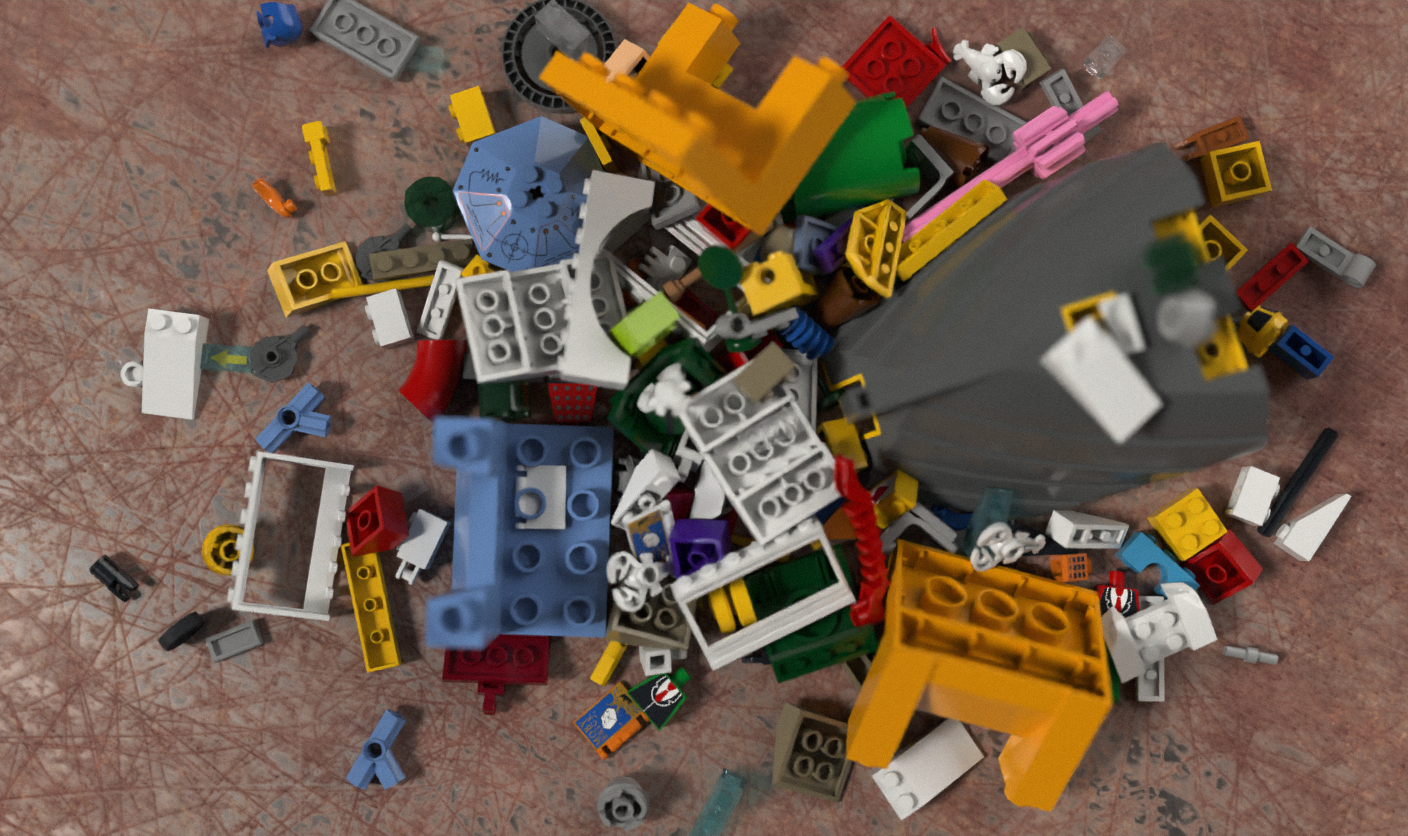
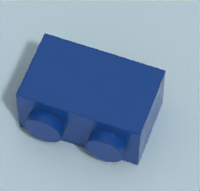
M1295 325L1287 326L1279 338L1277 337L1268 347L1270 352L1306 380L1319 377L1334 358L1332 354Z

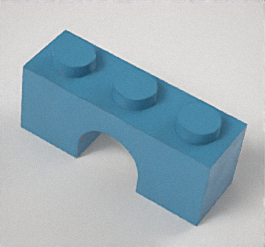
M1134 532L1121 546V549L1114 554L1132 572L1141 573L1147 565L1155 564L1160 570L1161 578L1159 583L1153 588V591L1159 596H1164V600L1168 599L1163 591L1161 584L1183 582L1195 591L1200 586L1194 580L1196 576L1186 567L1181 568L1175 563L1176 557L1165 549L1162 551L1155 545L1157 540L1147 532Z

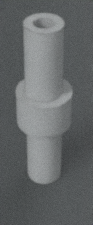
M1225 645L1223 649L1224 656L1240 658L1248 663L1262 662L1276 665L1278 662V655L1260 652L1257 648L1247 646L1245 648Z

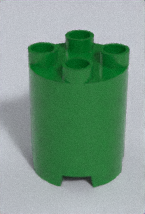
M893 91L855 100L856 104L781 208L780 213L783 224L792 221L796 222L797 215H806L814 218L919 192V169H905L904 164H906L904 140L912 137L913 132L902 98L895 99V92Z

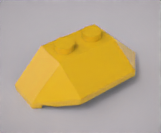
M889 199L854 212L845 254L854 273L869 287L886 298H890L892 295L907 211Z

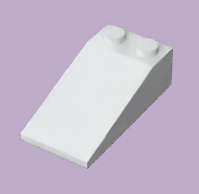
M148 308L144 333L142 413L194 420L209 319L201 315Z
M1090 317L1077 324L1040 359L1118 443H1121L1161 405L1111 339Z
M945 718L894 753L887 769L874 767L869 770V773L902 821L924 806L984 758V756L959 720Z

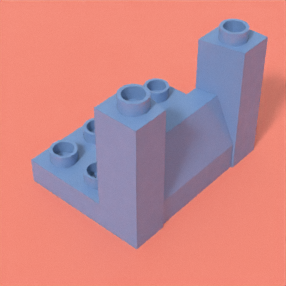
M435 418L433 463L457 469L452 589L427 600L425 646L483 648L500 634L605 638L609 606L607 564L611 552L614 427L508 424L492 419ZM516 465L566 466L565 529L515 528V523H526V519L540 517L547 506L546 497L539 489L525 488L516 495V477H527V471H517ZM526 492H535L542 500V507L535 515H527L519 508V499ZM515 510L521 517H515Z

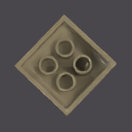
M668 574L663 580L658 581L663 591L654 597H651L647 589L642 608L633 613L622 610L614 600L605 639L631 646L687 651L692 629L670 586L677 581V577L672 578ZM624 576V578H622V579L619 581V583H618V587H617L618 590H619V587H624V588H628V589H630V590H632V591L635 592L634 589L628 587V586L624 583V580H625V576ZM697 598L686 603L693 618Z
M785 702L776 727L772 785L838 803L852 760L846 759L848 723L811 709Z

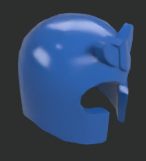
M267 2L260 5L262 14L256 11L266 48H269L270 44L278 47L289 46L299 39L302 33V23L295 5L278 2Z

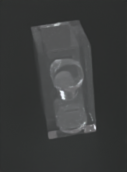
M551 0L535 15L537 29L570 59L575 61L591 46L590 33L555 0Z

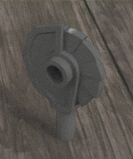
M405 223L393 236L389 235L387 238H384V236H371L364 243L361 242L358 253H356V261L358 263L356 266L362 272L360 276L373 281L369 254L399 250L402 246L400 243L413 229ZM388 279L378 280L374 282L380 283Z
M302 325L290 337L286 336L282 339L280 336H266L259 342L256 341L252 352L250 351L251 363L249 364L255 371L253 375L270 383L290 377L298 362V355L295 350L297 348L296 344L308 335L310 331Z

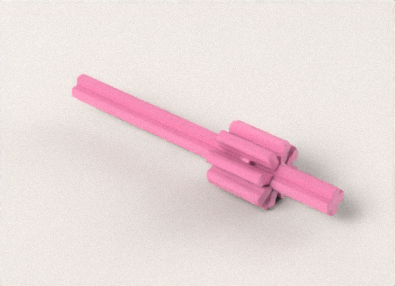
M1105 91L1069 116L1063 108L1052 106L1014 131L1012 137L1015 140L1013 145L1016 151L907 222L904 226L901 245L983 179L999 186L1000 189L1029 169L1037 178L1046 179L1085 152L1083 134L1118 111L1117 106L1119 104L1116 98L1112 97L1109 91Z

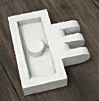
M670 245L664 254L652 246L649 251L656 256L655 259L646 255L644 260L650 264L649 268L640 263L638 268L649 276L645 282L657 292L661 291L663 293L665 290L662 285L669 280L680 279L692 260L675 246Z

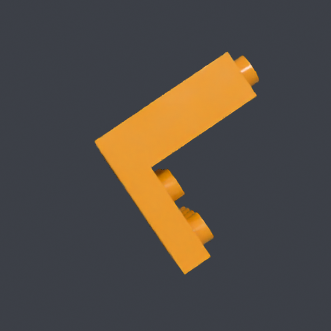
M688 2L634 80L618 71L610 82L606 79L611 73L609 68L586 52L583 53L578 62L558 51L539 76L542 82L627 155L671 180L760 236L764 234L856 104L853 97L842 86L848 74L838 64L821 56L816 65L794 56L757 109L713 87L711 84L740 45L739 40L732 33L739 23L738 19L727 9L716 3L707 12Z
M898 539L888 561V580L891 585L887 587L886 632L848 719L846 759L859 762L866 767L887 769L914 710L936 714L1011 734L998 758L1005 782L1004 793L1007 799L1020 807L1029 806L1051 812L1112 706L1098 592L999 565L980 572L973 568L969 557Z

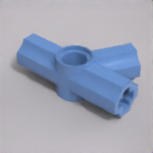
M308 382L287 406L278 410L276 417L255 440L266 451L274 454L295 431L327 438L332 425V416L314 412L326 397L319 389ZM294 412L296 416L295 422L288 425L286 416L288 413Z
M386 709L369 740L363 745L362 752L346 777L351 784L366 790L376 773L384 789H387L406 778L391 751L392 744L407 721L401 714ZM372 743L381 745V755H375L372 752Z

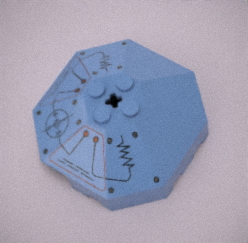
M540 116L472 143L453 188V196L482 260L515 272L559 264L561 260L572 259L574 253H579L580 244H576L575 240L577 229L583 226V219H579L581 203H586L587 194H583L585 178L590 179L593 170L604 172L588 136ZM540 186L544 197H538L537 200H533L529 190Z

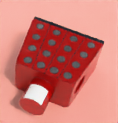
M560 379L548 380L555 422H566V426H582V422H592L598 386Z

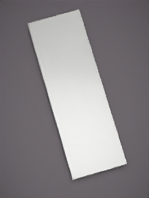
M444 260L439 261L417 333L435 340H443L458 294L455 279L463 278L460 273L465 268Z

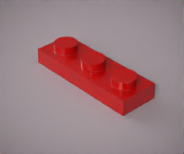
M1292 242L1287 244L1235 291L1237 300L1247 311L1252 312L1308 263L1309 260Z

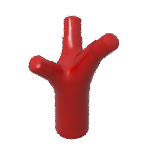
M932 28V43L922 44L947 65L952 60L938 39L937 29Z

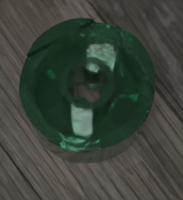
M440 177L420 178L405 191V210L410 219L419 228L431 233H441L447 231L455 224L460 214V209L454 198L452 187ZM432 201L436 202L434 209L429 208Z
M1185 232L1150 241L1146 251L1142 252L1146 268L1152 267L1155 278L1151 279V285L1155 295L1162 294L1164 297H1168L1201 286V278L1197 280L1195 278V272L1200 271L1198 258L1191 240H1183L1186 236Z
M528 380L478 383L480 419L496 420L495 418H502V421L509 422L517 421V418H531V394Z

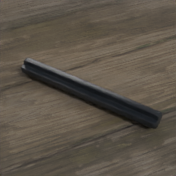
M1325 428L1271 507L1268 520L1257 528V532L1262 536L1269 538L1273 535L1338 438L1339 434L1335 430Z

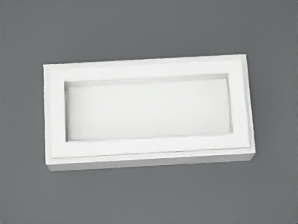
M1125 294L1099 302L1109 338L1122 355L1145 349L1129 295Z

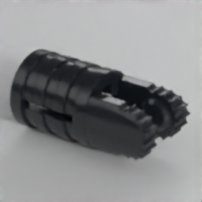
M107 555L100 557L89 569V572L96 579H99L107 589L123 602H127L130 599L131 594L129 591H135L139 586L131 576L121 569L120 566L116 565Z

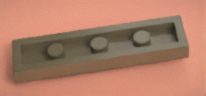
M472 239L369 254L373 281L436 272L440 260L463 268L475 257Z

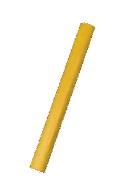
M434 275L331 289L334 300L382 293L395 288L397 290L431 286Z

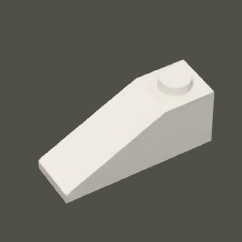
M1336 494L1283 524L1276 533L1277 539L1274 544L1299 561H1310L1351 496L1349 494Z
M1054 510L1045 534L1065 548L1121 549L1129 525L1076 511Z

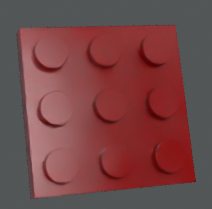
M889 15L841 68L848 74L846 80L865 97L894 91L895 99L902 98L907 109L945 68L946 64Z

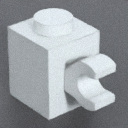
M686 429L673 458L674 464L679 466L677 470L681 478L679 481L683 483L689 470L697 472L703 459Z
M639 646L640 662L645 675L671 672V660L687 658V651Z

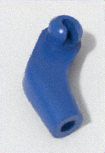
M932 506L930 509L931 513L954 531H961L979 524L976 512L958 514L943 506Z

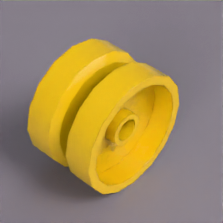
M742 576L725 584L727 591H724L723 585L708 592L709 597L707 599L714 620L718 621L722 635L735 631L736 624L733 614L739 617L740 623L744 628L757 623Z

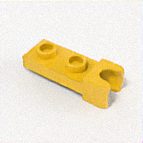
M322 121L302 125L304 140L312 149L308 151L309 159L317 171V175H314L316 188L321 190L327 197L336 195L326 145L330 144L327 127L323 126Z

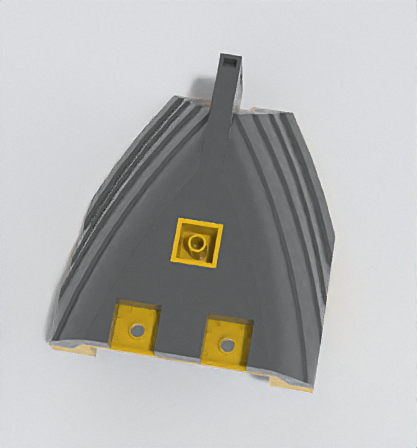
M1156 142L1087 164L1063 176L1006 198L1007 200L1000 207L995 208L990 212L989 216L980 220L976 226L966 231L962 237L956 239L948 248L941 251L937 257L927 262L911 278L902 281L895 275L890 298H886L879 293L880 298L876 300L878 303L873 308L827 331L828 335L833 337L834 345L825 355L818 357L830 392L861 381V387L849 390L839 399L847 425L872 417L876 430L858 437L861 447L866 452L868 465L856 473L860 486L864 490L869 491L898 469L919 481L916 502L922 505L943 506L948 509L984 514L1037 517L1051 513L1054 510H1062L1244 456L1263 449L1268 442L1269 391L1260 365L1247 368L1230 315L1241 311L1223 257L1210 260L1195 217L1194 210L1204 204L1194 175L1173 151L1168 149L1167 144L1164 142ZM1170 239H1176L1181 244L1179 253H1173L1169 250L1168 242ZM1189 290H1196L1210 296L1214 301L1216 308H1211L1213 314L1212 323H1217L1213 336L1208 342L1199 343L1192 348H1186L1162 335L1158 325V314L1162 303L1167 298ZM1128 294L1145 349L1123 356L1161 405L1121 443H1118L1040 359L1077 324L1088 317L1109 337L1098 303ZM1208 343L1213 344L1217 349V354L1213 359L1208 358L1204 353V347Z

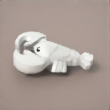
M962 40L961 43L955 46L953 58L956 61L964 59L965 63L971 68L968 76L976 85L980 84V79L982 80L981 95L983 99L992 105H1002L1008 102L1013 96L1015 88L1011 87L1003 94L1001 91L1007 88L1008 84L992 86V83L1001 79L1003 63L1008 78L1011 80L1013 77L1012 72L1015 70L1016 78L1014 83H1019L1027 69L1026 60L1023 55L1011 49L993 56L999 50L998 47L985 44L982 51H977L969 48L967 40Z
M675 363L665 368L657 377L659 382L656 385L651 383L641 393L637 403L640 410L644 413L656 410V414L659 416H663L667 409L673 410L672 414L675 417L682 414L692 402L689 396L685 397L683 394L691 388L689 381H684L687 369L680 363Z
M1004 522L995 523L985 529L978 538L977 545L981 547L980 551L975 547L971 553L970 561L973 568L980 572L991 569L1002 559L1003 564L1015 562L1025 552L1032 551L1033 554L1038 553L1046 543L1044 541L1045 537L1038 535L1035 539L1028 538L1029 533L1023 531H1016L1012 534L1011 529ZM984 544L986 546H990L991 550L993 551L991 554L988 552L987 549L982 548Z
M625 551L612 555L607 564V577L610 583H616V580L620 581L625 576L624 583L635 590L634 592L624 587H619V590L618 588L613 589V598L617 606L624 611L633 613L642 608L647 589L651 597L658 595L659 592L661 593L663 588L658 581L663 580L668 574L672 578H676L672 555L666 556L665 563H653L652 553H641L639 557L640 563L630 553Z

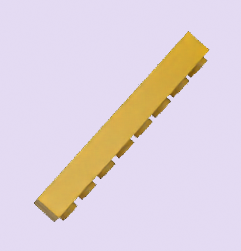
M983 179L905 241L900 248L895 275L902 281L911 278L927 262L937 257L941 251L948 248L956 239L962 237L966 231L976 226L980 220L989 216L990 212L995 208L1000 207L1007 200L1000 187Z
M350 543L341 544L367 673L399 666L402 664L379 552L355 557L351 554Z

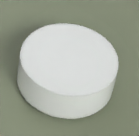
M131 361L122 367L121 379L127 386L138 388L143 385L142 363Z

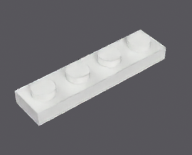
M1139 596L1140 611L1164 601V596ZM1163 658L1144 667L1146 673L1135 677V700L1164 701Z

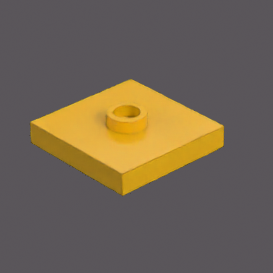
M585 118L580 119V123L606 171L612 174L617 172L618 169L608 152L612 147L604 134L600 136L596 127Z

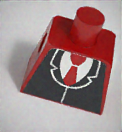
M1110 571L1108 586L1095 585L1093 591L1098 592L1101 617L1112 606L1115 607L1124 619L1140 612L1138 590L1124 588L1126 572Z

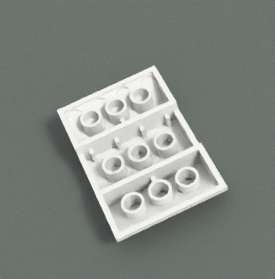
M612 252L596 254L590 280L593 308L605 334L609 333L627 316ZM573 258L561 260L559 264L510 273L509 270L455 279L478 383L515 381L561 373V371H556L558 356L564 354L565 346L560 345L562 330H567L568 320L564 319L566 304H571L572 294H568L570 278L575 279L576 269L571 268Z
M750 361L693 396L689 407L678 416L729 501L755 539L762 546L841 495L836 492L834 486L835 460L808 423L793 399L794 395L785 383L781 386L778 382L771 389L774 394L764 404L758 401L753 406L731 383L752 362Z

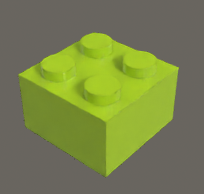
M660 291L622 319L606 335L621 352L628 357L633 355L637 359L651 346L675 329L676 326L673 323L681 316Z

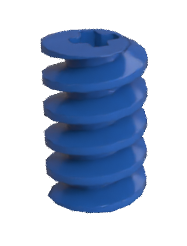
M793 305L789 307L796 308L798 318L789 321L790 326L778 329V334L785 335L786 341H792L793 347H799L801 354L806 353L808 360L825 355L834 345L833 337L821 329L819 324L814 323L812 318L807 317V314L800 310L799 306Z

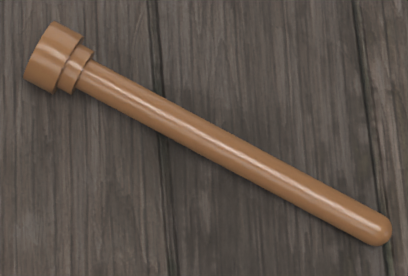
M771 222V224L768 226V228L766 229V231L764 232L763 235H765L766 233H768L770 230L773 229V223H772V222ZM752 231L734 252L737 254L762 236ZM699 267L679 281L677 279L674 281L669 280L662 285L673 303L682 298L681 295L685 293L684 289L702 278Z

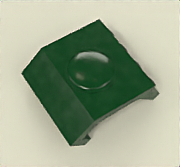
M692 337L663 347L627 382L624 390H619L609 400L613 406L608 420L646 455L653 449L671 457L673 460L684 433L683 431L679 434L669 435L656 431L648 423L646 413L642 412L637 406L641 393L651 383L656 385L659 382L657 377L665 368L672 364L680 363L687 369L684 381H689L691 388L683 393L685 397H690L696 391L700 393L729 375Z
M841 544L831 546L856 600L855 602H857L859 597L849 572ZM825 549L742 576L757 622L839 583ZM851 604L765 645L777 683L780 684L878 651L879 646L871 623L856 628L850 617Z

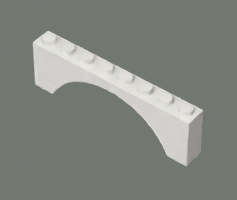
M596 170L592 171L590 179L585 178L583 194H587L586 203H581L579 219H583V226L577 229L575 240L576 244H580L579 253H574L571 267L576 269L575 279L570 278L568 294H572L571 304H566L564 319L568 320L567 330H562L560 345L565 346L564 354L558 356L556 371H561L560 380L624 390L627 385L631 358L621 352L611 342L599 324L591 299V270L598 250L613 232L629 221L648 215L652 207L654 181Z

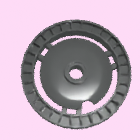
M538 0L526 6L509 24L502 43L501 59L503 69L516 94L526 103L546 112L569 113L576 111L560 96L541 93L526 83L519 74L516 58L522 60L527 75L535 84L545 90L554 92L539 79V76L557 51L566 52L565 56L578 62L584 52L598 59L597 45L594 39L595 35L598 34L604 47L602 63L605 64L617 49L616 40L607 20L594 7L581 0ZM562 14L580 18L577 21V23L573 25L567 24L564 21V17L547 18L537 23L528 32L526 37H522L524 33L527 31V29L531 27L535 22L548 16ZM586 23L592 27L590 31L584 26ZM519 44H522L521 51H517Z

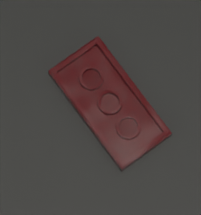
M500 634L483 648L445 647L442 681L548 686L552 636Z

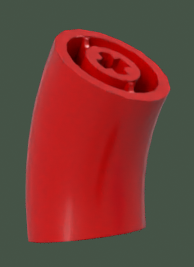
M467 340L417 341L416 356L412 369L398 391L433 424L435 418H439L444 413L459 386L463 374L464 353H466Z

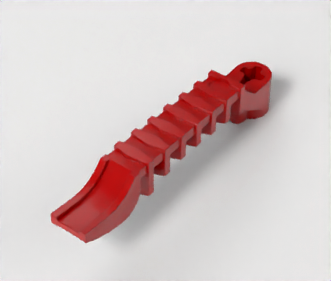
M840 453L835 456L834 486L839 495L850 500V502L842 505V510L849 516L850 523L856 527L853 529V532L860 539L856 542V545L863 552L858 555L860 562L864 565V567L860 568V571L866 578V580L860 582L859 598L857 602L851 604L850 617L856 628L869 623L873 627L886 618L881 601L887 587L891 583L886 575L888 572L887 567L884 565L886 557L881 549L883 542L879 538L881 531L877 527L876 521L878 516L874 511L876 505L872 500V494L864 490L858 483L854 459H848Z

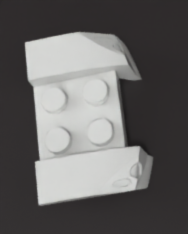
M1183 582L1161 584V587L1168 599L1125 619L1114 606L1101 617L1104 639L1121 683L1146 673L1144 667L1187 647L1196 650L1217 640L1208 612L1193 588Z

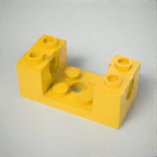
M783 251L769 255L767 257L769 261L759 265L758 262H754L743 268L745 272L741 285L754 315H767L793 305L802 307L819 299L823 293L817 275L798 270L793 255L789 253L783 254ZM772 269L775 273V277L772 276L768 270ZM765 276L770 279V284H767L765 281Z

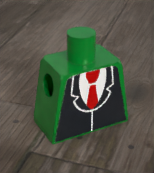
M681 667L671 676L669 673L651 675L628 689L627 694L660 731L686 700L687 695L681 688L692 677Z

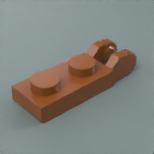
M1237 116L1192 134L1191 137L1173 144L1175 150H1180L1194 143L1197 151L1180 158L1185 164L1199 157L1201 159L1209 152L1243 143L1249 140L1250 137L1241 116Z

